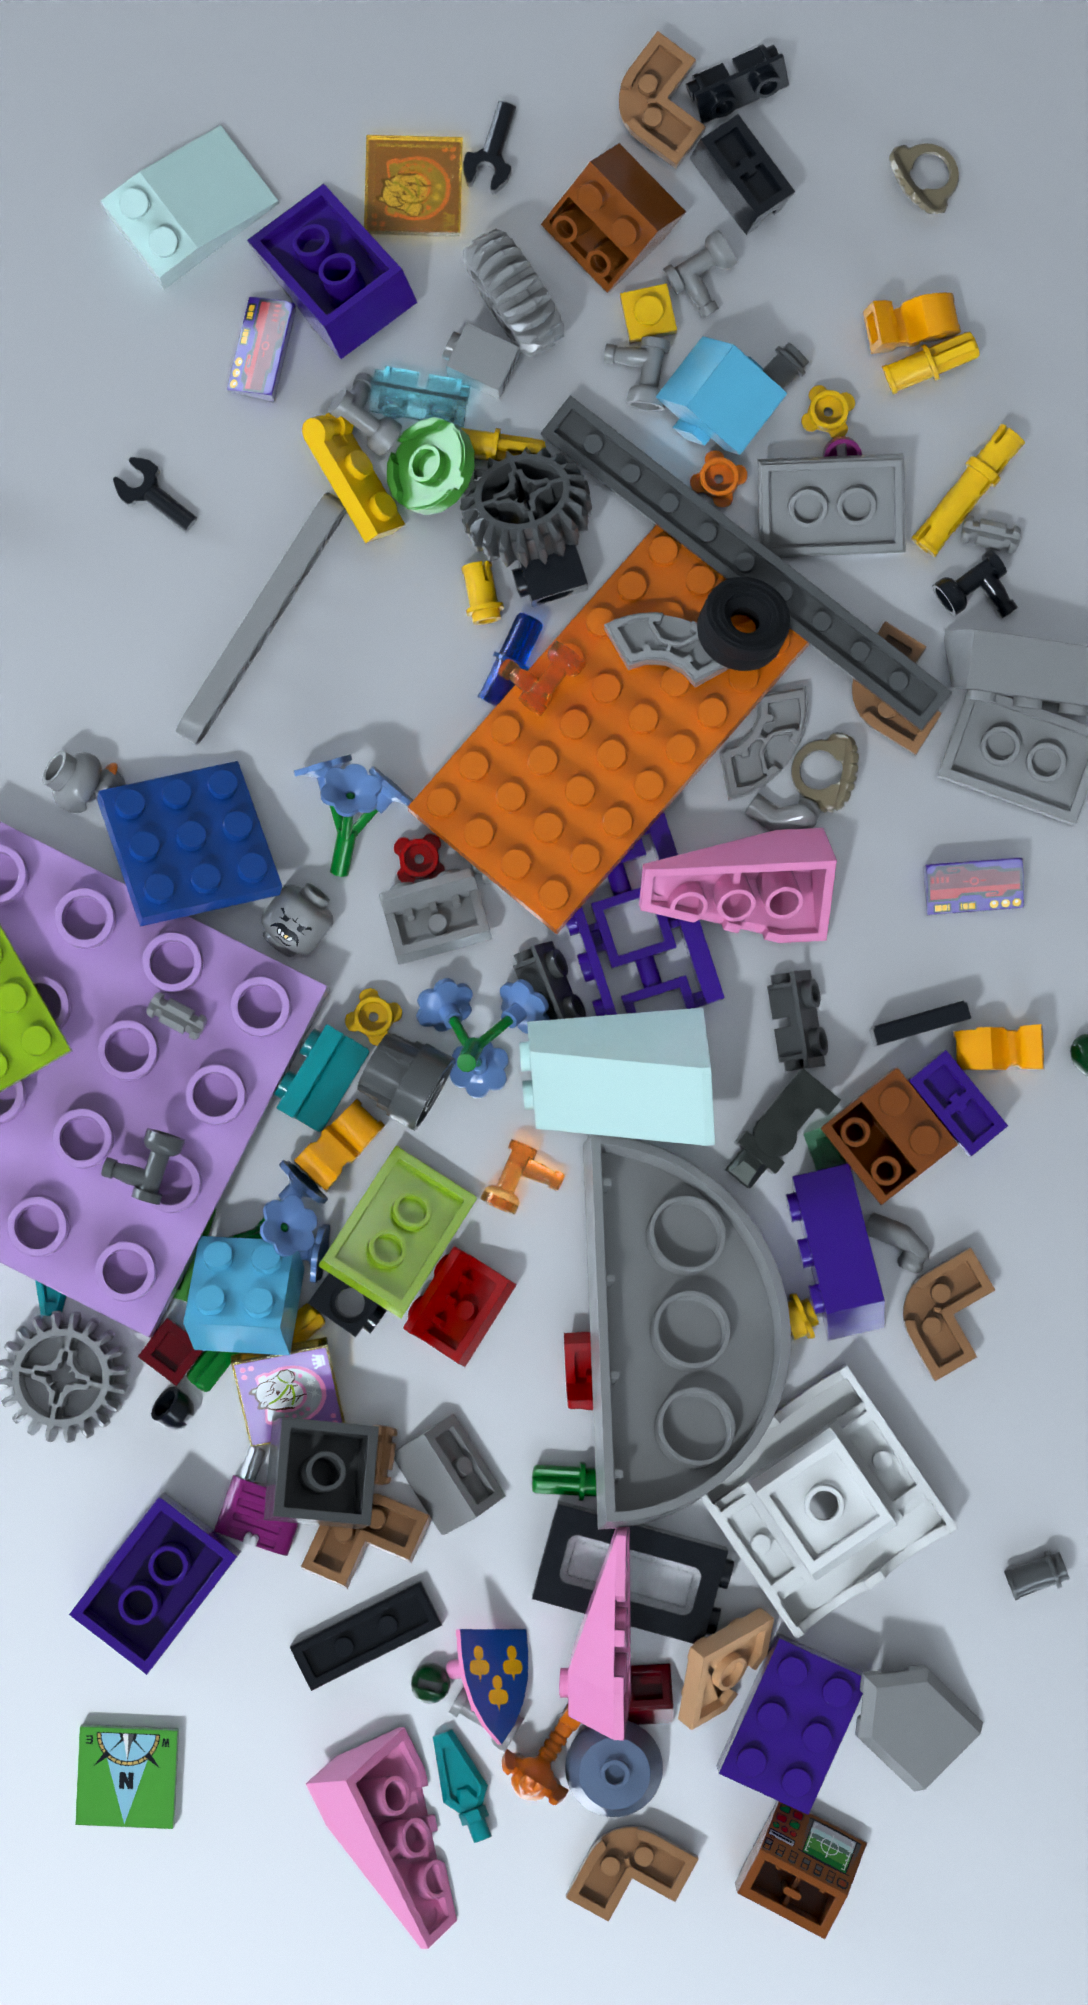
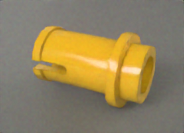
M482 561L472 562L461 567L470 605L466 609V614L468 617H472L474 625L490 624L502 619L500 611L504 609L503 602H498L491 569L492 563L490 561L483 563Z

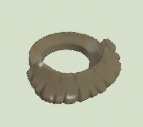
M929 143L914 145L911 148L907 145L895 147L890 153L889 160L895 179L903 193L911 199L912 203L929 214L945 213L948 206L947 200L955 192L959 182L958 167L952 155L944 148ZM925 154L941 158L949 170L947 184L939 189H920L910 176L915 160Z
M842 732L833 733L826 740L819 739L807 743L797 752L791 766V777L796 790L803 797L815 801L823 813L827 811L833 813L834 809L836 811L842 809L845 806L844 803L850 799L851 791L855 787L854 782L857 779L855 775L859 768L857 765L859 754L856 753L858 748L855 745V740ZM816 751L830 753L843 765L840 782L820 790L808 787L801 777V765L804 759Z

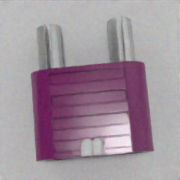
M250 1446L240 1475L232 1476L214 1531L242 1541L245 1544L288 1556L299 1523L264 1520L267 1485L255 1480L265 1451L262 1448L258 1449L249 1478H246L257 1446Z

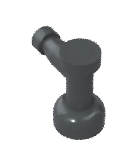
M147 1128L144 1145L151 1151L145 1169L131 1164L118 1163V1160L107 1157L103 1164L101 1175L110 1179L114 1177L125 1184L134 1186L131 1197L147 1203L160 1205L163 1195L158 1192L169 1157H174L181 1153L185 1139Z

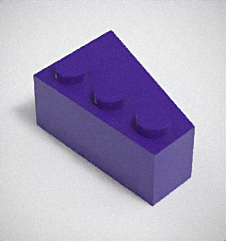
M844 1164L792 1176L793 1193L785 1194L791 1222L800 1221L804 1238L797 1240L799 1255L803 1269L811 1267L814 1285L808 1286L814 1313L822 1314L828 1341L885 1328V1299L850 1166Z

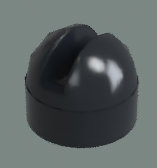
M174 1386L161 1393L155 1401L151 1416L155 1421L170 1430L185 1428L187 1424L184 1420L187 1415L193 1417L195 1414L194 1404L191 1399Z

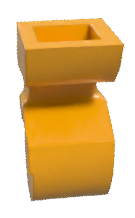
M943 292L920 295L903 302L896 309H893L892 301H872L863 311L871 354L889 353L901 346L911 348L919 345L920 342L943 340L961 333L953 293Z
M1042 1024L1023 1025L1015 1030H1007L1005 1027H977L976 1030L952 1031L953 1039H956L957 1064L962 1070H1007L1008 1067H1018L1023 1070H1045Z
M358 1098L330 1126L328 1125L321 1132V1136L316 1142L310 1143L294 1160V1163L326 1193L340 1177L342 1167L346 1163L352 1164L385 1127L381 1120L378 1122L361 1106L363 1103Z

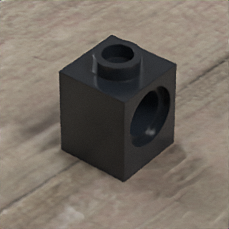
M565 544L564 557L555 553L548 555L546 565L540 559H534L525 568L520 560H518L520 568L511 570L519 597L522 598L529 595L532 607L588 590V582L576 545Z
M329 1273L308 1304L354 1337L358 1336L362 1329L371 1334L387 1310L363 1295L365 1305L359 1315L347 1316L343 1314L338 1307L337 1299L342 1290L352 1287Z

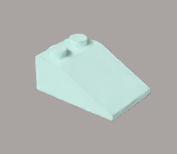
M220 125L139 171L103 198L101 203L106 214L165 290L279 204V201Z

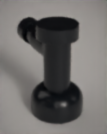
M989 550L983 554V561L957 580L944 577L932 585L936 597L952 616L958 615L966 608V596L979 587L982 588L987 597L998 608L997 612L1002 618L1018 608L1014 600H1010L1005 587L999 580L1007 574V570L1002 560L994 551Z

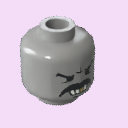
M306 883L303 888L296 885L282 887L280 895L275 896L262 914L261 922L265 928L263 932L264 939L272 947L288 957H294L296 953L301 955L312 953L333 925V915L326 906L330 899L320 889L309 883Z

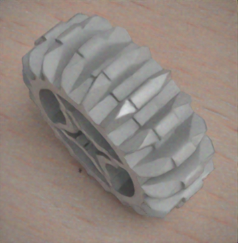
M494 229L488 234L483 233L472 240L473 243L463 249V262L480 296L484 299L507 337L511 339L514 345L520 347L521 353L529 357H533L541 351L543 353L555 345L554 342L564 337V323L555 307V303L548 294V290L544 287L539 275L536 274L521 249L516 246L513 239L506 232L499 229Z
M60 1310L53 1311L51 1315L52 1327L49 1328L41 1315L34 1317L33 1325L37 1333L33 1334L27 1327L20 1326L16 1332L24 1344L21 1346L16 1342L8 1341L4 1346L9 1353L16 1356L15 1360H0V1369L12 1371V1378L0 1379V1388L13 1387L14 1395L2 1400L3 1406L9 1407L17 1402L20 1404L22 1409L14 1414L12 1420L17 1424L28 1415L32 1417L33 1420L27 1430V1433L32 1436L40 1430L42 1424L47 1425L45 1437L48 1442L55 1441L59 1428H63L64 1439L67 1443L75 1441V1426L78 1425L86 1438L93 1436L94 1428L90 1420L93 1418L100 1426H108L111 1421L103 1411V1408L106 1407L111 1411L119 1412L123 1406L118 1400L111 1397L112 1392L125 1394L129 1390L127 1384L115 1382V1375H124L130 1372L129 1365L114 1366L112 1359L124 1354V1347L118 1346L108 1351L105 1346L107 1342L112 1340L115 1333L112 1330H107L99 1338L95 1336L94 1332L100 1322L97 1318H91L85 1329L80 1328L82 1317L81 1312L78 1311L72 1312L68 1325H64L63 1315ZM64 1336L62 1347L59 1348L58 1355L52 1363L28 1362L31 1353L41 1342L50 1337ZM79 1340L89 1346L97 1356L102 1369V1377L85 1371L80 1366L78 1361L79 1349L77 1348ZM67 1361L66 1364L72 1368L69 1372L74 1371L75 1378L86 1380L87 1382L79 1380L68 1383L63 1388V1391L60 1392L61 1388L55 1385L59 1380L53 1382L51 1374L40 1371L58 1370ZM25 1376L42 1382L47 1387L49 1392L48 1405H50L48 1412L39 1407L31 1398L26 1386ZM90 1389L100 1391L95 1402L84 1413L75 1416H63L65 1405L68 1404L69 1397L74 1390Z

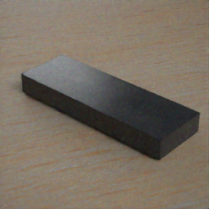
M420 1580L290 1645V1649L312 1691L442 1626L443 1623Z

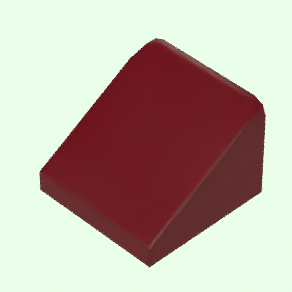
M670 1663L631 1666V1701L627 1721L637 1725L663 1724L674 1721Z

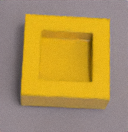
M667 283L620 293V301L630 344L641 342L642 337L646 336L660 338L677 334V326Z

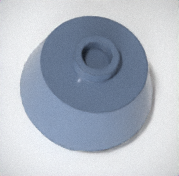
M627 1721L624 1741L613 1740L590 1727L582 1730L568 1750L565 1773L572 1794L585 1808L602 1816L621 1817L639 1811L652 1800L662 1780L663 1761L658 1745L652 1736L639 1725Z

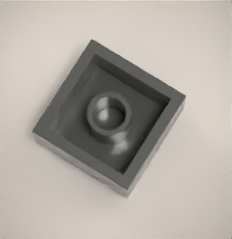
M281 1417L273 1421L264 1520L354 1529L370 1526L379 1427Z

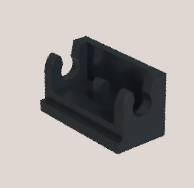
M739 114L701 138L690 156V160L746 235L755 230L770 213L773 215L777 214L795 193L793 187Z

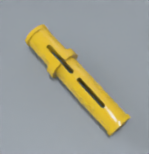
M1000 424L997 431L976 457L971 456L965 463L967 469L933 510L926 522L911 537V540L923 551L929 552L932 557H936L945 545V542L975 507V504L982 495L986 493L990 486L996 487L1001 480L999 475L1004 470V467L1019 449L1023 447L1025 441L1012 429L1007 428L1004 424Z

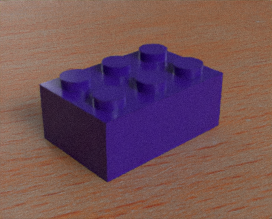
M164 1492L151 1506L69 1615L147 1675L241 1553V1550Z
M776 1632L768 1649V1654L759 1669L716 1765L718 1773L809 1815L863 1695L860 1691L861 1674L863 1671Z

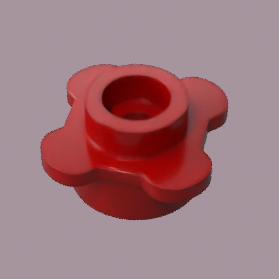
M429 833L423 839L409 840L406 837H402L395 842L394 852L399 856L401 867L397 876L402 883H414L418 879L436 878L438 874L445 871L444 865L439 861L438 850L441 847V840L438 836ZM422 855L424 857L423 863L417 864L415 857Z

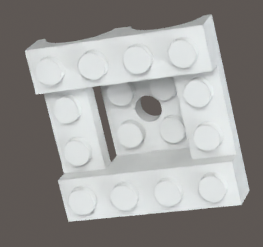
M843 1364L776 1410L771 1424L762 1439L743 1464L719 1486L701 1498L796 1640L832 1610L854 1596L870 1590L886 1579L895 1568L915 1553L958 1529L846 1364ZM820 1491L833 1493L838 1501L837 1511L827 1519L817 1518L810 1511V1500Z

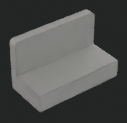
M455 1414L445 1418L419 1437L395 1450L394 1460L442 1535L475 1519L506 1497Z

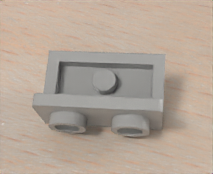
M472 868L464 870L449 869L438 874L436 878L418 883H399L389 891L379 894L399 965L492 939Z

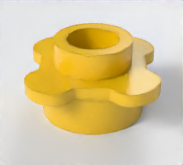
M822 385L813 387L808 394L811 401L808 412L801 419L803 428L808 432L819 430L829 433L831 438L845 436L848 432L846 424L848 413L855 407L853 396L847 392L840 394L837 391L827 390ZM830 408L833 411V414L829 417L824 415V409Z
M368 988L359 994L360 1002L354 1012L346 1015L345 1025L352 1032L359 1031L369 1038V1042L372 1045L378 1046L392 1024L402 1018V1009L395 1002L388 1003L381 999L375 989ZM372 1012L378 1014V1020L375 1022L369 1020V1015Z
M796 1293L790 1294L788 1308L792 1339L795 1341L804 1336L808 1339L815 1338L812 1327L819 1325V1321L809 1299L805 1298L800 1301Z

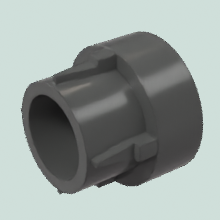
M387 1033L369 1059L358 1082L357 1090L376 1101V1106L386 1111L387 1116L415 1131L421 1125L442 1091L454 1066L455 1058L428 1043L425 1045L418 1041L413 1043L394 1033Z

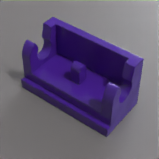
M947 1050L936 1055L920 1071L907 1079L969 1157L973 1156L1008 1127L1007 1123Z

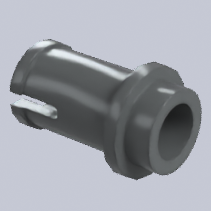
M789 342L783 348L778 346L775 349L777 355L763 368V371L782 389L797 375L802 377L806 373L804 368L809 363L807 358Z
M1045 1551V1557L1004 1571L1015 1601L1019 1600L1020 1597L1055 1584L1059 1589L1062 1587L1061 1582L1070 1579L1060 1552L1050 1555L1049 1551Z

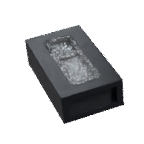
M560 1500L557 1501L532 1592L533 1600L585 1614L615 1528L598 1530L596 1510ZM646 1524L630 1526L631 1627L692 1644L706 1635L710 1636L716 1633L721 1615V1608L714 1606L719 1587L723 1589L728 1588L734 1567V1561L727 1559V1547Z

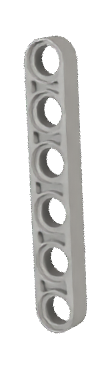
M326 492L320 499L184 713L176 728L178 735L194 745H198L205 737L342 521L346 510L339 498Z

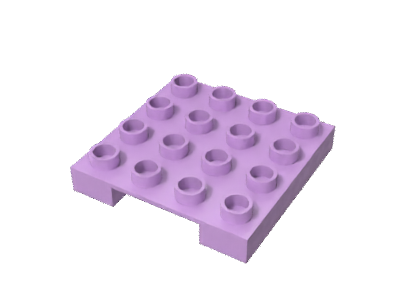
M0 822V924L72 1049L71 1053L0 1093V1263L147 1337H153L197 1251L195 1247L282 1076H285L289 1071L329 992V988L189 916L140 927L125 884ZM156 993H163L165 995L164 999L169 1001L172 998L195 1010V1015L198 1017L201 1014L206 1016L207 1024L197 1040L189 1038L190 1034L187 1032L181 1034L158 1021L159 1017L154 1016L151 1018L147 1015V1007ZM147 1128L185 1139L181 1153L177 1156L169 1157L158 1192L163 1195L160 1205L147 1203L131 1197L134 1186L125 1184L114 1177L110 1179L101 1175L102 1167L107 1157L118 1160V1163L131 1164L145 1169L151 1151L144 1145Z

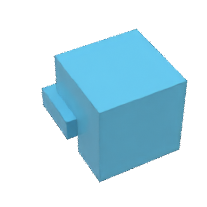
M702 336L657 394L656 398L679 418L672 428L686 440L705 446L711 438L722 449L740 455L787 393L763 371L764 369L754 359L746 356L734 344Z

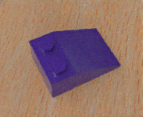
M322 184L247 240L250 247L293 303H295L309 324L340 359L344 358L418 303L403 269L325 184Z

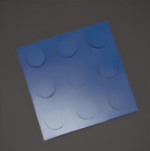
M238 761L104 789L98 792L97 802L140 927L280 895L282 883Z

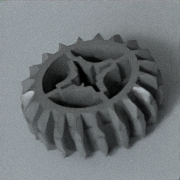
M526 446L520 455L513 456L507 450L505 459L501 461L489 458L488 470L474 469V481L469 483L468 488L464 492L465 497L461 498L462 524L476 551H484L490 562L501 558L505 566L509 567L515 560H520L523 566L527 568L531 560L540 559L546 565L548 555L555 553L564 557L565 544L578 545L579 533L588 531V517L592 515L589 485L587 480L584 479V475H581V471L577 468L576 463H568L563 453L551 457V454L544 447L537 454H532Z

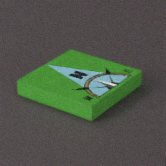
M82 1724L79 1734L75 1825L173 1829L175 1827L179 1729Z

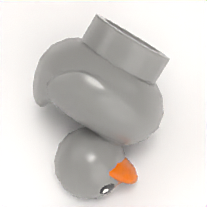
M65 751L58 752L48 763L42 779L43 784L53 789L52 794L56 804L71 813L86 811V802L93 793L98 797L100 790L126 785L123 776L117 771L118 764L111 763L102 770L100 760L95 755L86 752L77 753L73 756Z

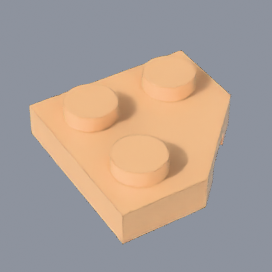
M761 1607L742 1618L734 1619L728 1626L709 1637L700 1638L690 1647L678 1719L690 1730L726 1711L738 1695L732 1687L740 1681L746 1668L750 1666L756 1670L767 1656L774 1618Z

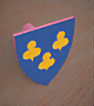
M458 1629L456 1630L458 1659L450 1660L447 1663V1675L451 1679H462L471 1705V1712H475L482 1727L500 1745L514 1727L524 1702L528 1681L527 1630Z

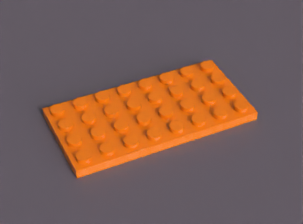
M656 525L410 803L408 812L555 934H558L809 644L793 630L789 629L779 653L764 667L752 671L728 669L696 688L683 674L667 666L643 665L628 670L606 634L604 624L627 615L648 612L663 613V615L678 617L690 622H698L699 614L709 593L718 584L727 580ZM735 615L731 618L733 626L741 632L751 633L756 630L755 623L747 616Z

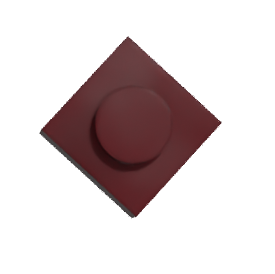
M167 1317L138 1355V1358L175 1386H178L203 1351L194 1350L187 1331Z

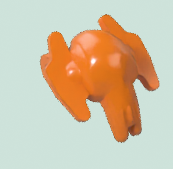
M568 1704L561 1713L554 1731L549 1733L548 1736L550 1737L545 1739L544 1746L540 1747L538 1750L539 1754L536 1757L525 1758L521 1753H512L509 1749H506L502 1756V1769L507 1775L513 1774L511 1785L521 1799L539 1801L546 1796L550 1804L557 1805L564 1800L569 1789L561 1785L551 1769L552 1761L555 1762L558 1757L557 1754H560L562 1751L561 1747L566 1745L568 1742L566 1741L567 1738L581 1724L569 1717Z

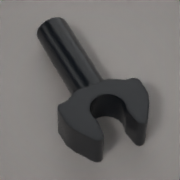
M498 101L484 148L478 152H467L465 154L463 172L468 187H472L476 179V172L482 166H489L495 172L490 185L491 194H496L508 183L512 170L511 165L505 163L502 151L516 111V106L513 104Z
M130 457L129 463L137 472L143 474L144 481L139 487L131 488L120 478L114 477L113 482L120 499L129 507H133L138 502H148L185 533L188 532L198 517L159 487L157 477L160 470L157 465L144 458Z

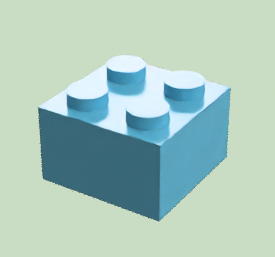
M201 1236L198 1241L183 1322L194 1350L290 1356L305 1270L299 1251H296L291 1256L282 1257L276 1253L273 1244L267 1243L263 1239Z

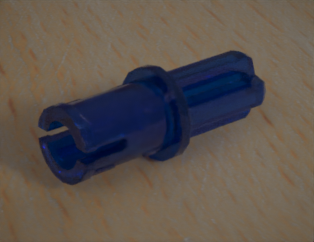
M519 613L516 616L500 652L494 651L492 655L496 660L481 691L477 695L478 698L497 706L515 686L522 671H528L529 667L525 664L543 628L542 622L525 613Z

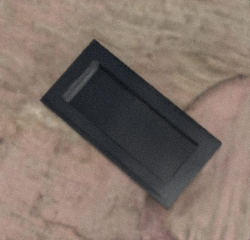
M963 1000L873 1026L869 1032L875 1047L971 1019L967 1002L964 1003Z

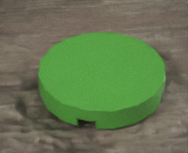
M436 417L419 420L406 429L397 440L401 444L397 448L396 454L391 452L387 462V484L392 497L406 509L423 515L441 513L455 504L468 488L474 471L475 451L469 435L458 425Z

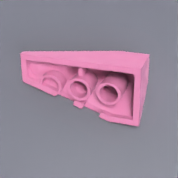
M824 828L774 830L643 864L639 906L641 911L692 923L701 919L722 924L723 929L730 932L739 933L740 929L760 933L763 935L764 940L777 943L827 941L837 859Z
M628 1526L615 1528L572 1649L569 1668H561L559 1678L560 1698H568L569 1717L613 1740L624 1741L631 1701L630 1527Z
M399 1727L336 1756L306 1783V1786L331 1833L421 1949H429L457 1921L446 1866L444 1862L437 1860L432 1832L438 1831L435 1814L428 1815L422 1789V1787L428 1786L426 1771L405 1727Z

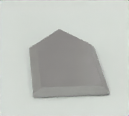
M910 1666L905 1668V1671L882 1673L880 1670L862 1672L860 1691L863 1693L861 1715L857 1717L855 1735L914 1792L925 1790L981 1734L983 1722L927 1666Z

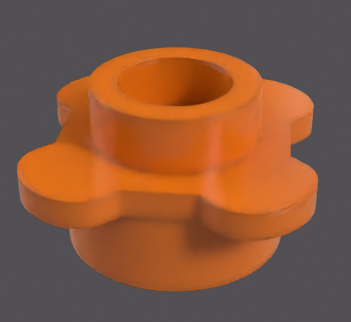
M713 450L706 454L705 464L701 471L691 477L690 486L694 492L698 494L704 493L712 498L715 506L725 508L732 504V494L738 485L746 482L747 471L744 466L735 465L729 459L724 458L722 452ZM721 475L723 482L720 484L716 483L714 477Z

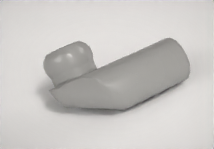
M758 793L744 813L767 830L774 831L813 828L820 815V809L815 801L808 798L800 799L798 804L778 808Z
M875 1212L872 1213L866 1225L868 1236L903 1250L897 1260L898 1266L916 1274L920 1273L925 1259L929 1260L927 1245L908 1225Z

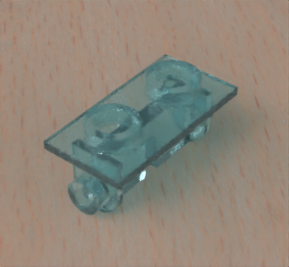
M386 366L385 370L375 369L374 378L371 381L369 412L380 413L394 419L424 420L436 417L464 428L466 406L468 405L471 386L462 384V379L429 374L425 389L417 387L419 372L393 368L391 366Z

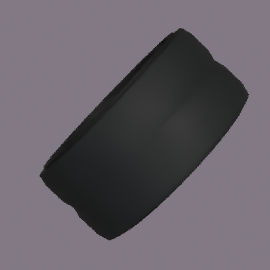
M751 577L730 578L718 584L709 593L698 617V638L705 652L720 665L738 671L756 670L770 663L779 653L790 629V612L781 594L764 581ZM735 615L747 616L755 623L756 630L751 633L741 632L733 626L731 618Z

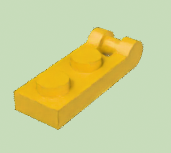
M326 413L325 416L318 415L309 418L303 423L302 427L304 440L365 544L392 535L406 524L397 510L395 501L386 492L373 470L371 460L362 451L352 434L354 425L342 416L335 418L330 413Z

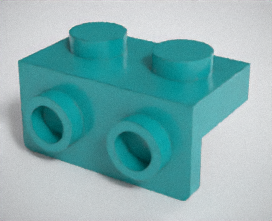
M326 1024L322 1032L315 1028L312 1030L299 1052L306 1057L297 1074L290 1070L286 1073L274 1094L281 1099L276 1107L278 1110L299 1120L317 1132L324 1130L369 1055L368 1048Z

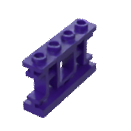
M662 813L642 836L649 835L657 860L678 855L665 813ZM642 837L608 875L613 896L591 903L596 923L587 924L581 906L566 924L570 936L580 934L585 952L577 954V958L585 982L595 980L600 998L592 1001L596 1016L617 1015L598 957V953L606 951L611 969L633 962L636 963L644 989L621 996L626 1014L637 1013L634 1003L676 989L680 990L685 1009L709 1005L725 998L700 920L692 923L655 914L663 942L618 956L604 911L640 899L641 887L632 890L624 864L646 857L647 854ZM678 927L680 929L700 990L699 992H691L686 975L662 983L654 956L677 948L672 929Z

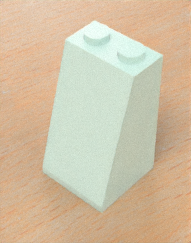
M703 1008L527 1022L529 1041L519 1042L521 1072L531 1071L532 1080L522 1081L524 1109H534L536 1129L702 1146L715 1145L712 1072Z

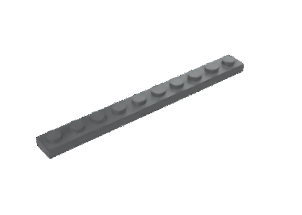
M571 395L540 433L543 438L725 579L751 577L771 585L787 603L790 612L791 630L921 732L952 695L951 690Z

